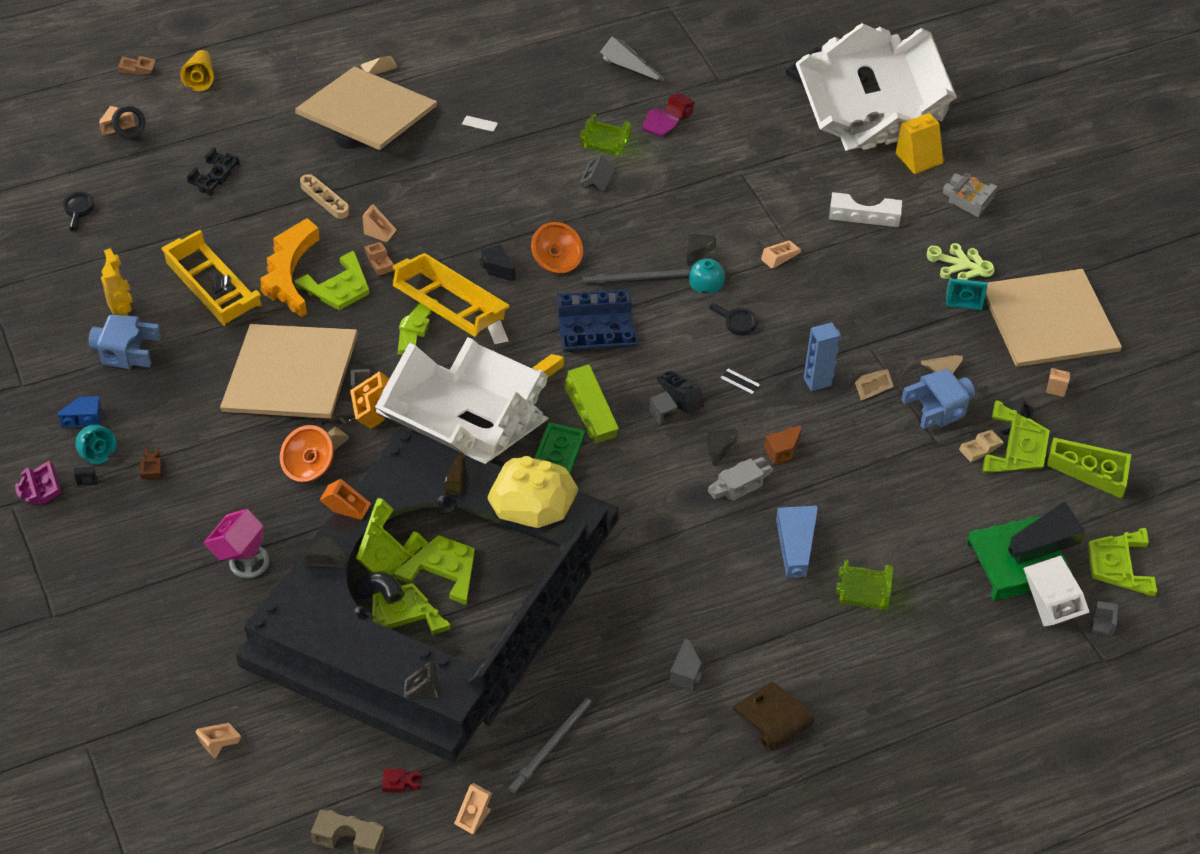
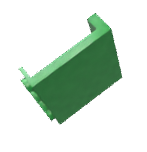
M1042 516L1029 517L1025 520L1012 521L1008 524L994 525L990 528L976 529L969 532L966 546L973 547L993 587L991 592L993 601L1032 592L1024 571L1025 567L1061 556L1072 573L1061 551L1021 564H1017L1016 560L1010 556L1008 547L1011 538Z

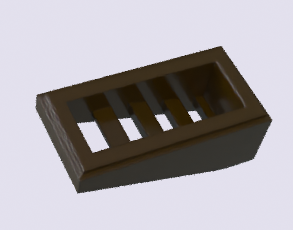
M463 452L458 453L445 479L446 495L462 494L466 467Z

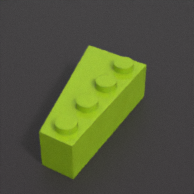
M590 365L569 370L567 379H565V390L585 424L589 437L593 439L595 444L617 437L619 428Z
M1053 438L1047 466L1122 499L1127 486L1131 454Z

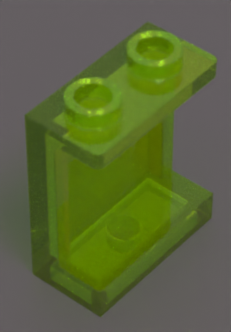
M593 113L591 118L587 119L585 129H582L580 133L582 147L621 156L631 136V122L625 121L622 127L596 121V114Z
M845 559L844 566L839 567L838 578H842L841 582H837L836 594H840L839 603L887 610L891 594L893 566L885 564L883 572L848 566L849 560Z

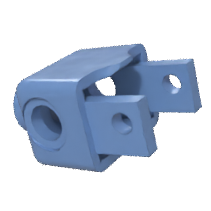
M109 315L103 328L92 327L90 330L89 347L99 351L101 362L104 365L129 370L132 368V365L150 367L149 351L141 350L139 347L143 339L160 341L159 324L140 322L137 316Z
M949 369L921 376L919 383L905 387L902 402L906 404L917 399L920 400L923 405L920 426L923 429L936 424L939 427H943L965 417L969 400L974 398L975 391L973 384L968 378L965 377L957 380Z

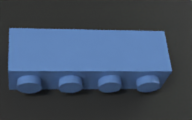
M832 322L812 327L810 331L804 380L811 391L832 386V380L835 376L834 368L837 364L836 356L839 352L838 344L841 339L839 330L834 327Z

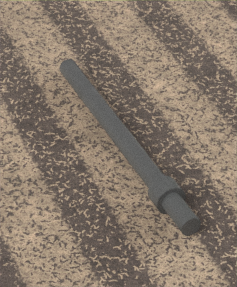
M685 269L615 275L596 274V276L582 277L583 284L597 283V285H602L605 282L688 277L690 271Z
M585 698L528 766L520 770L517 774L518 777L509 787L512 793H516L524 783H527L533 777V772L592 704L589 698Z

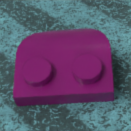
M47 461L34 470L27 467L21 473L22 478L19 483H16L15 487L17 495L33 505L45 504L62 493L54 464L51 461Z

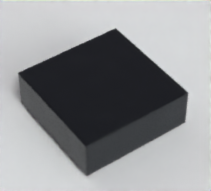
M94 466L74 467L77 485L97 484Z

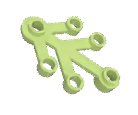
M952 244L950 246V253L957 255L958 258L942 254V250L938 246H930L927 249L926 256L929 261L936 262L941 260L955 264L950 267L941 268L940 276L944 279L950 278L952 273L965 269L972 270L960 272L957 279L968 280L979 275L990 277L994 274L993 264L989 261H983L978 251L974 248H970L966 256L959 244Z

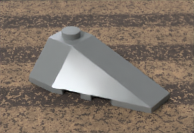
M612 36L600 51L604 55L603 59L610 64L613 62L663 82L664 80L651 66H646V61L639 57L638 53L623 40Z

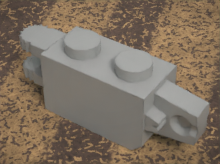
M763 457L754 461L750 458L730 469L723 470L719 474L718 480L708 487V492L714 499L726 496L728 500H736L762 487L764 478L773 472V468L770 465L763 467L766 462Z

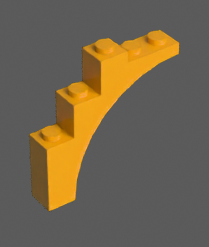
M308 218L273 238L275 253L267 258V270L269 273L260 278V289L265 296H268L273 301L279 298L281 302H285L292 312H296L300 317L307 314L306 302L296 291L292 283V275L300 257L309 247L320 240L318 227Z

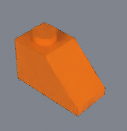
M342 479L329 484L320 498V501L333 512L360 520L363 519L371 505L368 500Z

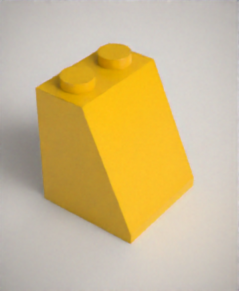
M930 113L903 122L900 126L896 155L914 174L943 164L939 122Z

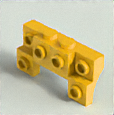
M110 248L104 250L106 263L101 271L106 301L113 315L128 316V312L132 311L130 303H133L130 293L127 292L130 290L128 281L123 280L120 275L118 266L121 265L118 255H114Z

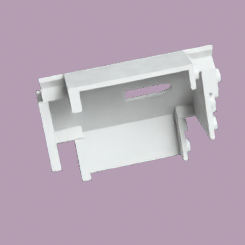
M862 23L856 26L850 33L844 35L842 39L836 37L830 39L822 46V52L811 55L807 54L796 63L820 130L841 137L845 151L861 147L863 150L876 147L878 143L884 142L885 145L898 142L901 123L927 113L933 115L957 98L932 34L922 28L916 30L914 34L901 42L897 34L891 36L890 31L882 27L874 29ZM861 67L871 68L881 91L865 94L858 76V69Z
M471 338L466 339L450 370L438 365L416 345L409 343L375 407L377 408V413L486 464L549 419L534 406L541 389L547 383L548 376L540 369L536 371L480 346ZM469 411L492 422L494 426L487 429L480 428L458 416Z

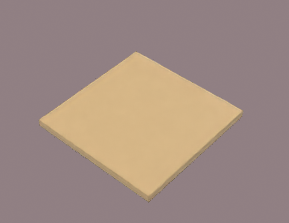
M353 67L296 107L295 113L381 150L437 106V101L362 69Z
M1083 269L988 282L985 300L1016 367L1121 351L1122 346Z
M250 324L220 406L221 411L332 418L358 336L357 330Z

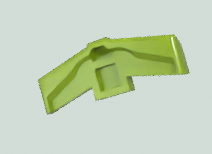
M421 303L417 305L409 316L404 317L399 325V355L404 354L409 343L416 345L417 336L424 337L430 322L427 317L432 313V310Z

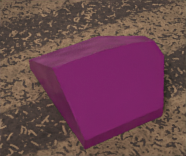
M653 108L647 114L642 131L664 137L667 132L675 128L679 119L668 111Z

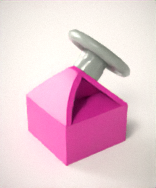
M248 509L227 514L203 543L219 560H229L231 571L240 578L251 579L258 577L269 567L270 557L267 551L260 547L264 526ZM264 559L261 568L252 572V567L255 563ZM236 560L244 563L245 572L237 569L235 565Z

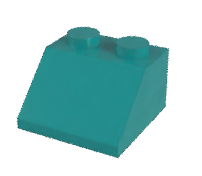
M949 278L946 290V306L982 310L988 283Z

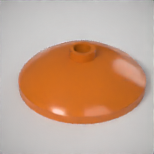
M549 222L538 228L533 235L531 241L532 254L536 262L546 271L564 274L575 269L580 263L583 256V244L577 232L570 226L560 222Z
M306 425L295 429L287 436L281 447L280 464L284 473L292 480L302 483L312 482L326 473L333 461L334 444L332 438L325 430L314 425Z

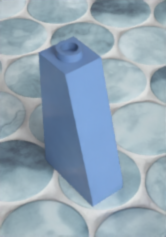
M817 506L784 507L777 510L776 523L786 578L807 576Z

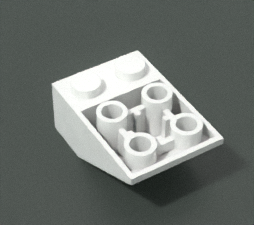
M1061 556L1024 568L1043 626L1054 625L1089 613L1083 592Z

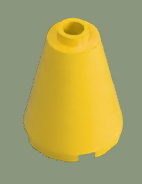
M197 51L183 65L180 77L187 88L190 87L194 91H204L209 89L213 83V66L211 56L207 51Z

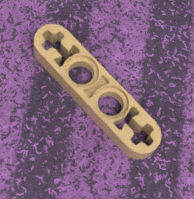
M307 174L301 177L302 190L333 216L343 219L349 215L348 204L315 176ZM318 190L324 191V192L319 193V194L315 193V192L318 191ZM328 199L334 200L331 203L326 202Z

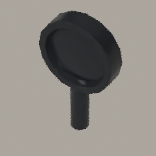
M86 192L71 193L63 201L64 211L72 217L69 226L70 231H76L79 217L88 215L94 209L93 198Z
M711 303L709 309L726 318V327L732 334L745 336L755 330L757 318L752 311L745 308H736L728 311L715 303Z

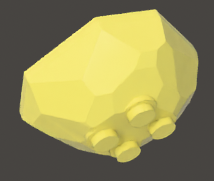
M524 456L522 458H512L504 464L489 492L488 501L500 519L539 528L565 518L578 493V487L566 468L548 461Z

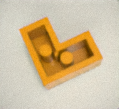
M380 371L350 390L356 420L370 429L385 420V416L376 412L377 408L375 406L390 378Z

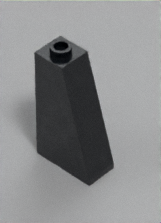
M1063 502L1011 538L1008 551L1017 564H1021L1082 544L1086 531L1067 503Z

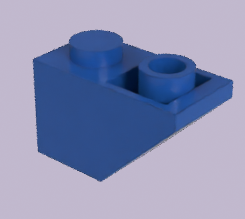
M99 396L77 398L58 412L61 427L71 428L100 425L102 406Z

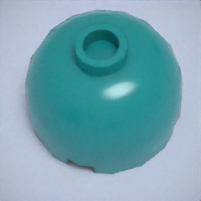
M701 259L692 266L689 274V283L695 291L699 293L705 291L708 294H713L720 291L724 286V269L716 260Z
M89 425L83 428L76 437L75 446L77 453L83 460L91 464L106 462L109 459L107 456L111 452L114 453L116 448L114 433L101 425Z

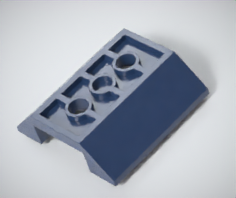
M630 289L557 294L558 322L563 351L638 346L637 333L633 327L631 314L632 301ZM612 328H617V329H619V330H618V331H612L611 329H612ZM580 330L582 333H575V331Z

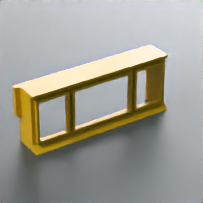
M201 230L182 240L178 238L161 248L164 252L166 263L223 326H226V323L256 306L262 307L260 301L261 294L257 290L251 293L205 244ZM200 250L208 260L187 272L178 261ZM212 265L223 276L230 275L232 278L231 284L235 288V290L215 301L192 277ZM239 294L243 296L238 301L221 309L220 305Z
M426 253L411 260L407 258L393 265L395 270L394 287L474 337L477 336L479 331L500 319L503 320L505 310L510 306ZM420 273L434 281L420 290L405 282ZM442 286L473 306L456 314L425 294ZM478 310L484 312L476 317L475 325L464 319Z

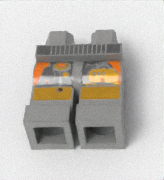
M955 173L950 184L946 183L942 193L949 197V203H954L963 210L979 217L994 199L997 186L994 184L985 185L977 178L970 177L971 175L965 173L963 177Z

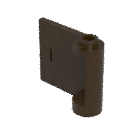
M770 682L733 706L734 711L760 730L761 743L766 749L770 750L777 749L814 724L811 712L773 682Z

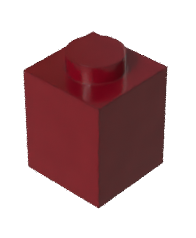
M681 93L672 94L669 97L665 110L679 119L687 118L693 113L695 102Z

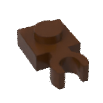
M155 447V452L149 454L148 449L145 448V459H141L140 465L141 479L161 478L162 462L161 458H159L158 447Z

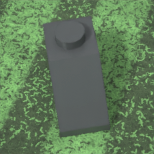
M685 639L670 671L669 683L693 691L696 683L700 684L703 672H701V661L690 640Z

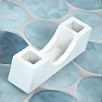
M832 192L829 219L899 227L902 200L884 198L878 205L864 206L856 203L850 194Z

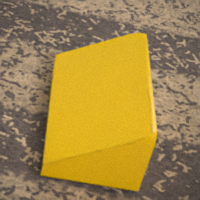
M551 354L532 369L536 371L540 369L550 377L564 367V357Z

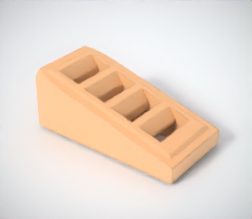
M789 240L764 248L761 259L769 267L775 268L799 254L801 249Z

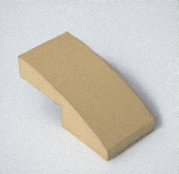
M993 430L979 433L975 440L961 444L959 450L970 462H973L990 454L1002 446L1004 442Z

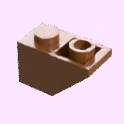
M800 425L793 428L790 427L778 433H772L765 437L764 450L774 465L792 460L800 441L802 429Z

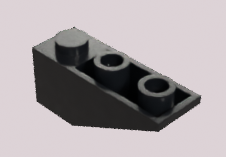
M667 371L662 376L657 377L659 384L668 392L682 411L690 414L704 407L700 386L673 371Z

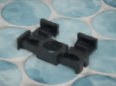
M215 147L205 156L206 163L215 164L209 173L204 176L203 174L200 175L198 168L195 167L187 175L188 183L198 186L201 193L206 192L209 196L213 195L212 190L218 184L222 185L229 178L231 169L236 164L240 165L238 156L226 153L225 157V155L217 153ZM223 173L221 176H216L215 174Z

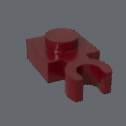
M384 769L382 792L404 793L405 787H409L414 791L420 790V783L412 781L416 779L421 780V773L412 772L406 775V769Z

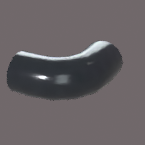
M384 571L370 572L354 583V589L364 599L379 591L387 604H393L400 601L405 595L395 577Z

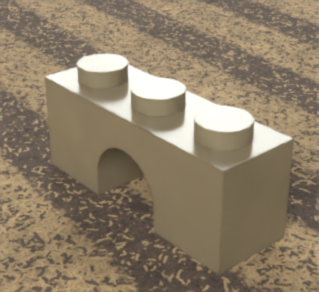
M320 809L311 830L312 843L334 849L339 838L351 836L355 839L353 843L354 854H378L385 838L384 826L376 822L362 821L355 816H343L333 810L325 811Z

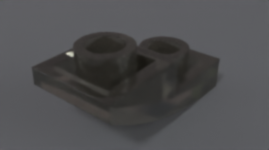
M871 112L867 114L864 121H853L848 128L849 135L861 133L875 127L884 118V113Z
M336 402L332 418H319V422L325 425L338 419L342 423L356 419L353 402Z

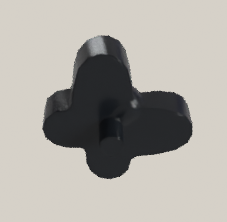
M220 275L215 276L216 282L212 286V290L215 293L223 289L227 292L234 290L230 275H225L224 277Z

